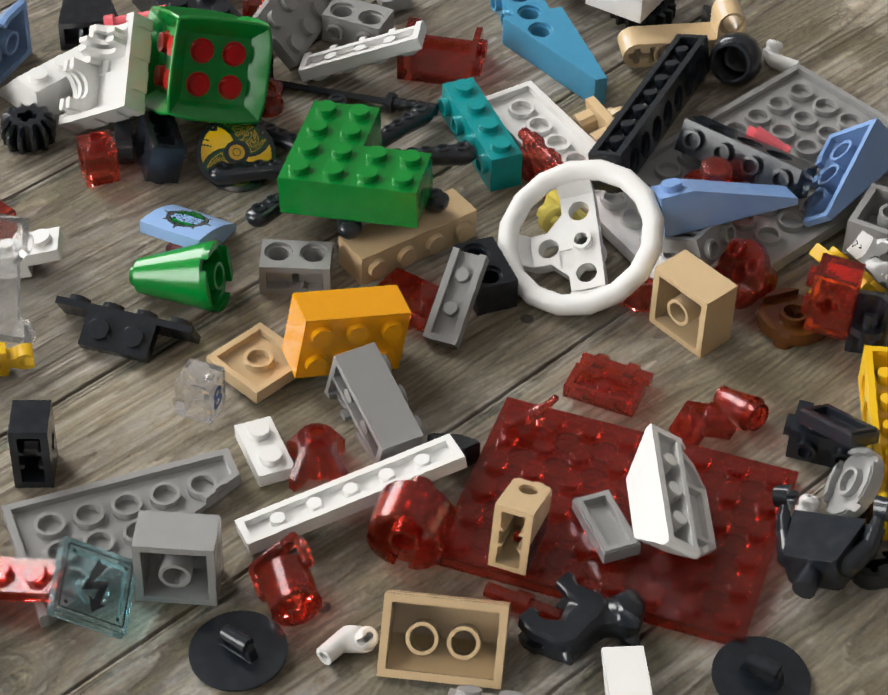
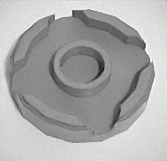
M865 446L851 449L847 453L851 456L845 462L840 460L833 467L824 489V502L828 503V508H825L827 514L858 518L874 501V497L877 495L882 484L884 461L879 453Z

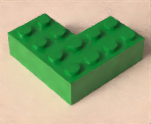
M330 100L314 101L277 177L280 212L418 228L433 189L432 153L419 152L413 149H389L380 146L382 142L380 107H370L365 104H342Z

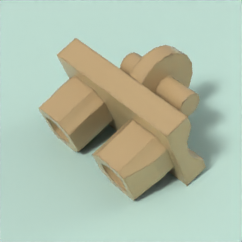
M594 96L585 99L586 110L573 115V121L586 133L594 130V132L588 135L597 142L623 106L606 109Z

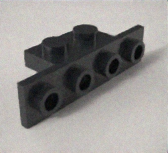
M71 294L70 298L57 295L55 303L64 313L86 318L78 340V345L84 349L150 363L158 335L199 344L201 339L192 323L182 318L172 317L171 321L159 319V316L151 311L138 309L137 313L124 311L125 308L112 302H104L103 306L91 303L90 299L77 294Z

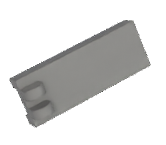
M453 247L422 335L425 341L459 350L489 263L487 255H476Z

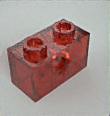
M823 253L819 265H811L806 286L812 287L811 293H805L800 313L806 314L803 329L846 340L858 294L861 290L866 264Z

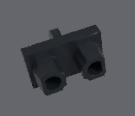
M861 289L858 294L844 350L863 354L864 345L884 347L888 333V295L877 291Z

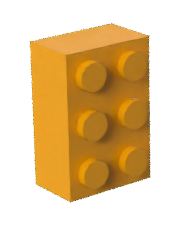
M397 285L293 293L282 351L292 369L294 378L329 375L335 355L373 342L376 343L380 353L388 357L391 368L398 369L411 311Z

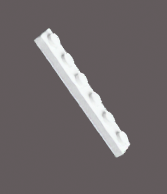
M449 433L234 520L236 529L251 556L467 468L466 458Z

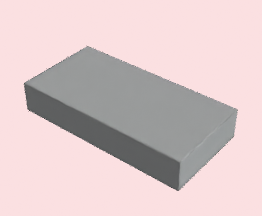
M609 489L573 499L572 510L603 564L640 554L641 543L638 539L634 538L631 526Z

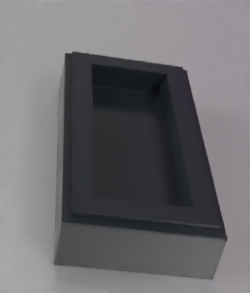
M830 404L799 409V423L848 448L876 444L879 441L880 430Z

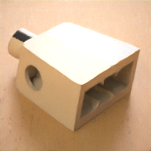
M514 478L495 503L487 565L526 576L547 531L552 489L541 482H531L521 478ZM519 531L518 536L522 537L520 543L516 542L512 537Z

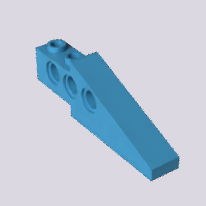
M490 0L492 11L497 12L503 27V45L585 100L594 96L601 104H605L607 76L562 7L550 9L545 0Z

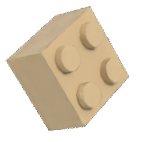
M685 249L655 267L649 321L697 357L701 358L730 340L738 285Z

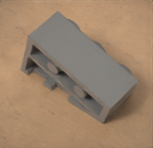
M375 342L335 355L324 392L329 400L337 398L344 408L340 410V416L345 422L352 420L357 426L359 432L356 433V438L374 464L421 445L425 435L421 419L417 415L414 416L408 406V397L404 387L401 384L397 385L391 374L392 368L388 357L380 353Z

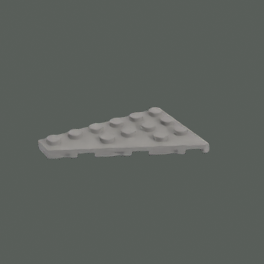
M225 448L1 506L2 516L41 628L50 626L70 611L58 605L70 542L133 564L131 545L139 510L203 513L240 485V473L229 449ZM70 544L60 605L73 609L98 590L82 589L99 559L102 564L108 567L95 581H111L124 571V567L128 568L131 565Z

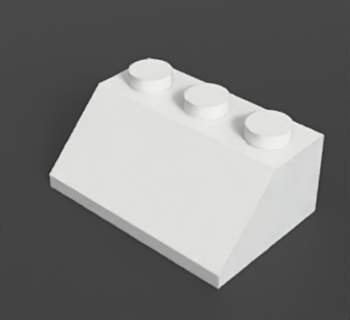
M81 43L71 50L16 77L0 89V96L17 108L21 106V103L25 106L36 103L37 107L47 106L48 111L53 113L54 116L63 112L59 110L60 99H67L69 96L73 97L70 81L63 71L64 60L68 59L71 61L73 57L77 59L87 57V55L78 52V47L84 44Z

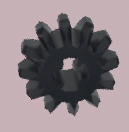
M21 103L20 107H9L8 113L1 115L0 135L3 144L8 146L10 152L20 151L21 155L32 152L36 155L38 150L46 151L49 145L55 143L56 119L53 113L48 111L47 106L37 107L36 103L25 106Z

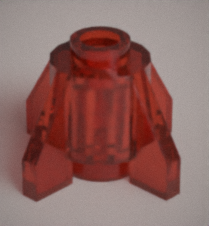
M311 423L306 425L286 442V449L289 455L296 459L289 476V489L295 492L308 482V478L322 480L329 477V480L332 481L349 474L340 457V454L345 451V439L327 424Z

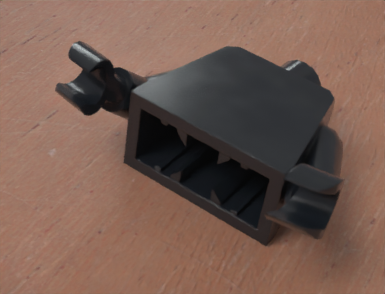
M792 484L775 486L772 491V500L774 507L779 508L778 514H775L776 557L778 563L786 569L788 580L793 584L792 590L801 598L811 599L815 596L818 588L836 591L844 589L851 578L877 556L886 531L883 527L885 521L888 522V498L875 495L873 517L870 524H867L866 519L795 510L792 515V507L798 500L799 492L797 490H790Z

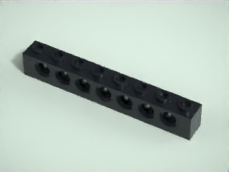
M677 34L589 151V160L602 159L631 169L636 175L710 71L707 35ZM592 181L594 190H605L607 193L612 194L624 192L621 188L610 184Z

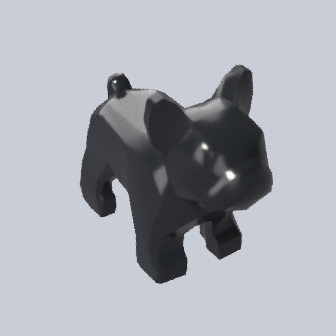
M567 571L556 582V589L563 595L556 604V611L562 615L561 620L541 618L538 610L532 606L521 614L518 620V627L522 630L518 634V638L523 648L533 654L546 656L549 659L571 666L574 661L580 658L594 644L604 638L619 639L624 646H641L639 631L645 620L646 603L643 597L633 589H626L614 596L605 597L596 590L578 584L575 580V575Z

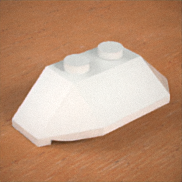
M650 424L644 432L626 478L634 538L667 553L698 559L712 553L716 549L706 488L694 464L683 452L686 447L682 439Z

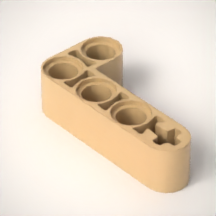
M716 0L712 6L710 22L631 26L623 29L618 34L617 42L623 61L627 66L633 68L653 67L677 34L707 35L710 56L711 48L720 37L727 33H745L746 18L738 0Z

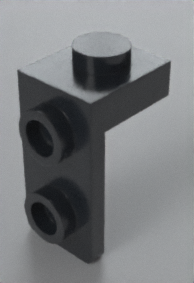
M799 400L796 413H788L783 435L789 436L785 456L833 468L840 460L845 462L851 456L847 454L848 451L853 448H848L799 423V409L814 406L812 402Z

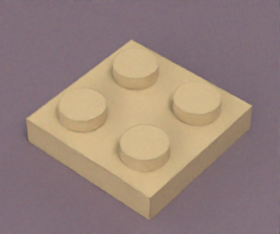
M261 322L206 356L208 369L256 404L296 379L282 351L284 338Z

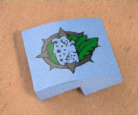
M173 204L160 207L139 221L140 233L182 247L211 240L221 241L219 245H221L236 231V224Z

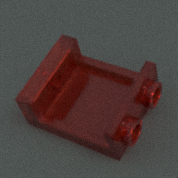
M409 17L406 28L414 26L422 18ZM483 27L476 28L473 40L425 35L423 47L417 53L406 57L402 55L397 56V79L442 85L443 83L453 82L458 79L471 77L475 79V76L480 77L483 58H486L488 40L483 39Z

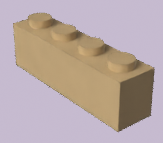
M454 188L445 191L450 199L448 207L442 212H430L424 209L418 228L369 223L362 226L361 234L355 239L347 240L342 236H338V263L363 286L437 254L455 244L475 237L477 209Z

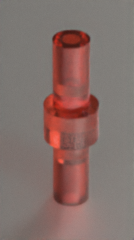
M488 582L483 591V597L488 599L511 602V612L518 615L523 614L530 606L537 609L540 617L544 619L561 620L563 615L562 609L535 599L536 596L521 589L515 592Z

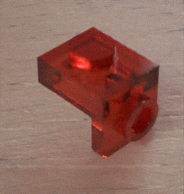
M687 400L670 425L669 431L682 439L686 452H694L704 437L730 440L738 428L728 418V411L718 403L710 402L708 404Z

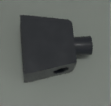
M63 0L58 19L61 50H71L80 45L79 38L86 35L89 36L90 26L95 24L104 25V15L114 14L115 17L118 16L112 1Z

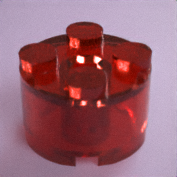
M414 476L411 480L391 482L382 489L368 522L367 543L375 554L393 565L397 559L410 562L409 569L422 570L430 568L438 563L444 551L458 513L457 508L442 492L434 488L430 479L424 476Z

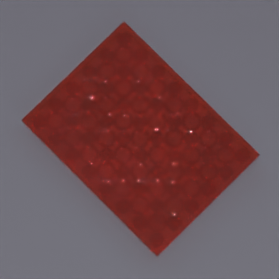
M507 397L434 551L433 564L561 599L563 595L556 589V582L569 571L575 575V580L578 584L596 590L605 597L614 596L626 589H633L638 592L646 603L645 623L724 645L732 640L744 642L748 635L776 549L775 514H778L779 508H775L773 505L772 491L775 486L782 484H792L790 490H795L799 472L683 442L686 447L683 452L694 464L707 491L716 549L703 557L692 559L664 552L639 541L641 543L640 554L603 564L572 510V501L574 498L609 489L633 530L626 478L644 432ZM514 478L541 482L552 489L547 531L526 576L487 565L495 503ZM520 531L516 532L512 536L513 539L518 543H520L522 537L518 536Z

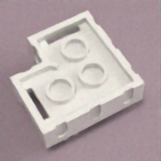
M131 12L127 14L126 23L120 25L95 24L90 26L89 36L86 35L79 38V43L84 45L78 47V52L87 55V57L81 59L73 57L71 61L68 59L64 60L63 71L70 81L73 97L69 96L67 99H60L59 110L65 113L59 115V126L81 133L86 131V129H95L108 125L111 122L116 123L130 119L131 116L137 117L145 114V94H147L148 63H150L153 20L136 12Z

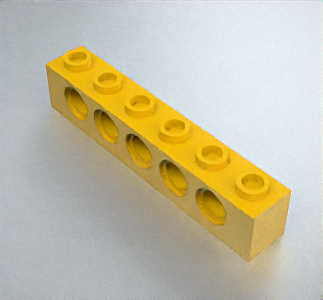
M864 345L858 375L861 419L880 430L878 443L866 445V447L879 453L884 461V476L877 495L888 498V347ZM873 502L869 506L870 522L873 517ZM885 521L883 529L886 531L882 540L888 541V522Z

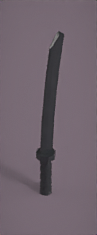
M270 78L268 83L269 85L329 96L332 94H342L347 99L385 105V111L388 113H395L396 110L408 112L414 105L419 103L431 106L435 112L434 116H437L439 112L437 103L398 98V94L391 92L388 93L386 98Z

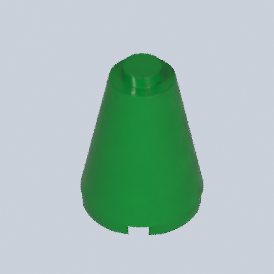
M211 240L138 258L130 268L129 280L131 285L140 294L210 312H221L226 308L231 292H225L226 281H232L233 278L231 256L226 245H219L221 243L219 240Z

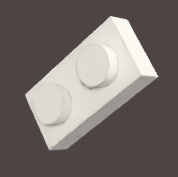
M270 416L234 425L236 440L259 487L296 478V467Z

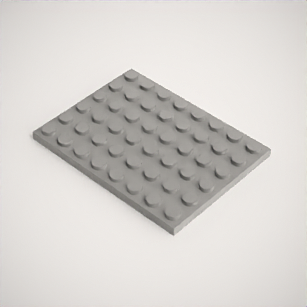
M799 63L706 116L746 134L750 125L756 128L761 126L785 144L792 146L789 154L816 165L817 157L830 134L878 118L888 129V116ZM680 132L658 144L637 174L649 187L660 185L663 180L669 178L749 183L675 150ZM817 168L815 176L819 174V168ZM888 171L875 183L888 187ZM811 185L807 198L799 199L798 205L732 221L736 229L735 244L729 249L771 276L811 250L817 243H822L847 227L848 219L867 190L832 220L806 227L803 224L808 198L816 189Z

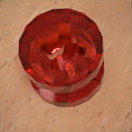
M269 78L266 103L262 114L263 118L276 117L284 110V103L281 98L283 95V84L273 78Z

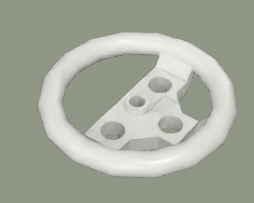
M602 159L568 161L539 173L514 195L500 221L497 245L518 278V295L528 305L557 316L592 315L622 303L648 279L662 252L664 216L654 191L631 169ZM592 181H601L621 188L636 203L643 221L642 241L630 267L609 285L605 263L607 250L602 240L598 203ZM557 189L562 215L548 233L533 237L520 235V229L531 208L550 191ZM582 208L589 210L585 218L581 220L572 219L573 214L577 210ZM548 247H559L554 257H542L543 252ZM525 271L536 274L555 271L570 280L571 293L559 294L540 287ZM585 271H597L593 280L589 282L580 281V277Z

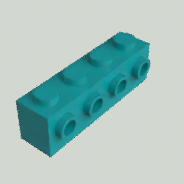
M473 77L443 83L442 97L438 99L439 111L458 142H468L476 147L477 156L471 163L488 190L492 192L521 185L523 153Z

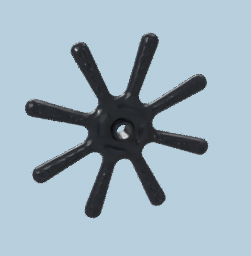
M332 94L326 99L335 103L348 104L347 98L342 94ZM419 103L414 105L408 112L402 113L399 118L394 119L390 124L383 126L381 129L382 142L380 146L387 148L402 137L428 125L434 117V109L427 104ZM261 118L258 124L269 133L274 145L290 152L297 134L288 132L286 129L279 128L274 123H268ZM458 142L453 145L439 144L434 147H409L406 149L432 153V166H463L473 162L477 156L476 147L468 142ZM286 158L283 160L270 159L268 161L259 159L254 162L240 160L236 163L217 162L209 168L208 176L212 182L218 185L277 179ZM433 188L425 209L430 212H442L448 207L450 201L448 194L439 188ZM279 193L269 195L262 202L253 204L245 215L248 223L253 227H264L283 214L280 212ZM337 219V229L340 236L351 240L361 234L362 223L359 221Z

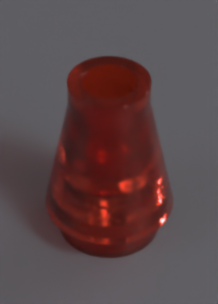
M725 385L721 386L714 395V404L720 407L744 431H757L767 421L769 408L761 397L737 391Z

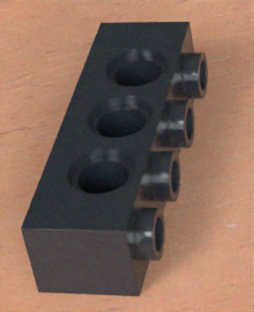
M703 115L684 119L674 148L751 184L786 186L798 200L807 198L818 166Z

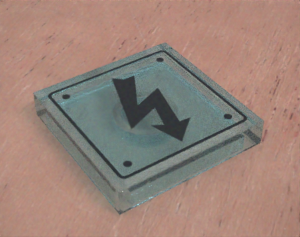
M68 536L63 537L58 545L46 614L117 639H122L127 635L135 586L133 560Z

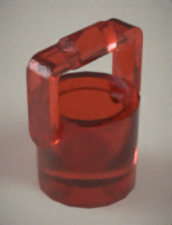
M295 532L289 533L283 539L273 544L261 556L255 559L248 568L258 598L262 602H266L275 623L284 627H294L310 621L319 613L322 607V598L310 569L315 565L306 540ZM293 548H297L299 556L287 555Z

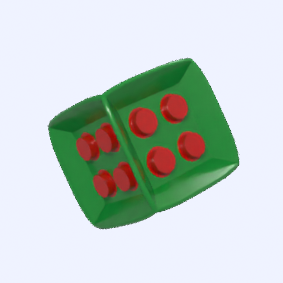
M152 6L147 17L153 20L154 24L153 32L151 33L152 44L150 63H148L149 74L147 94H145V108L159 115H171L186 120L238 125L259 123L266 103L272 57V32L270 25L254 17H238L219 11L176 6Z

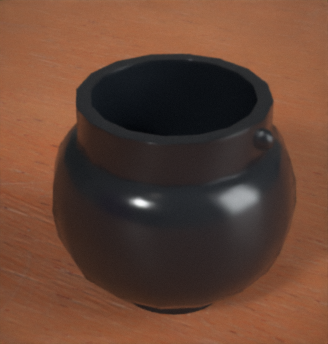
M742 32L727 33L720 37L711 48L709 56L710 67L715 77L721 83L732 86L744 85L755 79L760 72L763 64L762 49L757 40L749 34Z

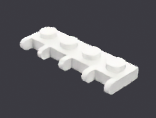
M421 20L417 21L414 26L397 30V28H392L386 34L371 38L367 36L360 37L357 42L343 46L335 44L330 46L328 50L314 54L311 51L304 53L298 70L302 82L312 79L314 81H321L329 77L330 74L341 71L344 73L353 72L360 66L369 63L374 65L382 64L389 60V58L398 55L411 56L423 47L426 25Z

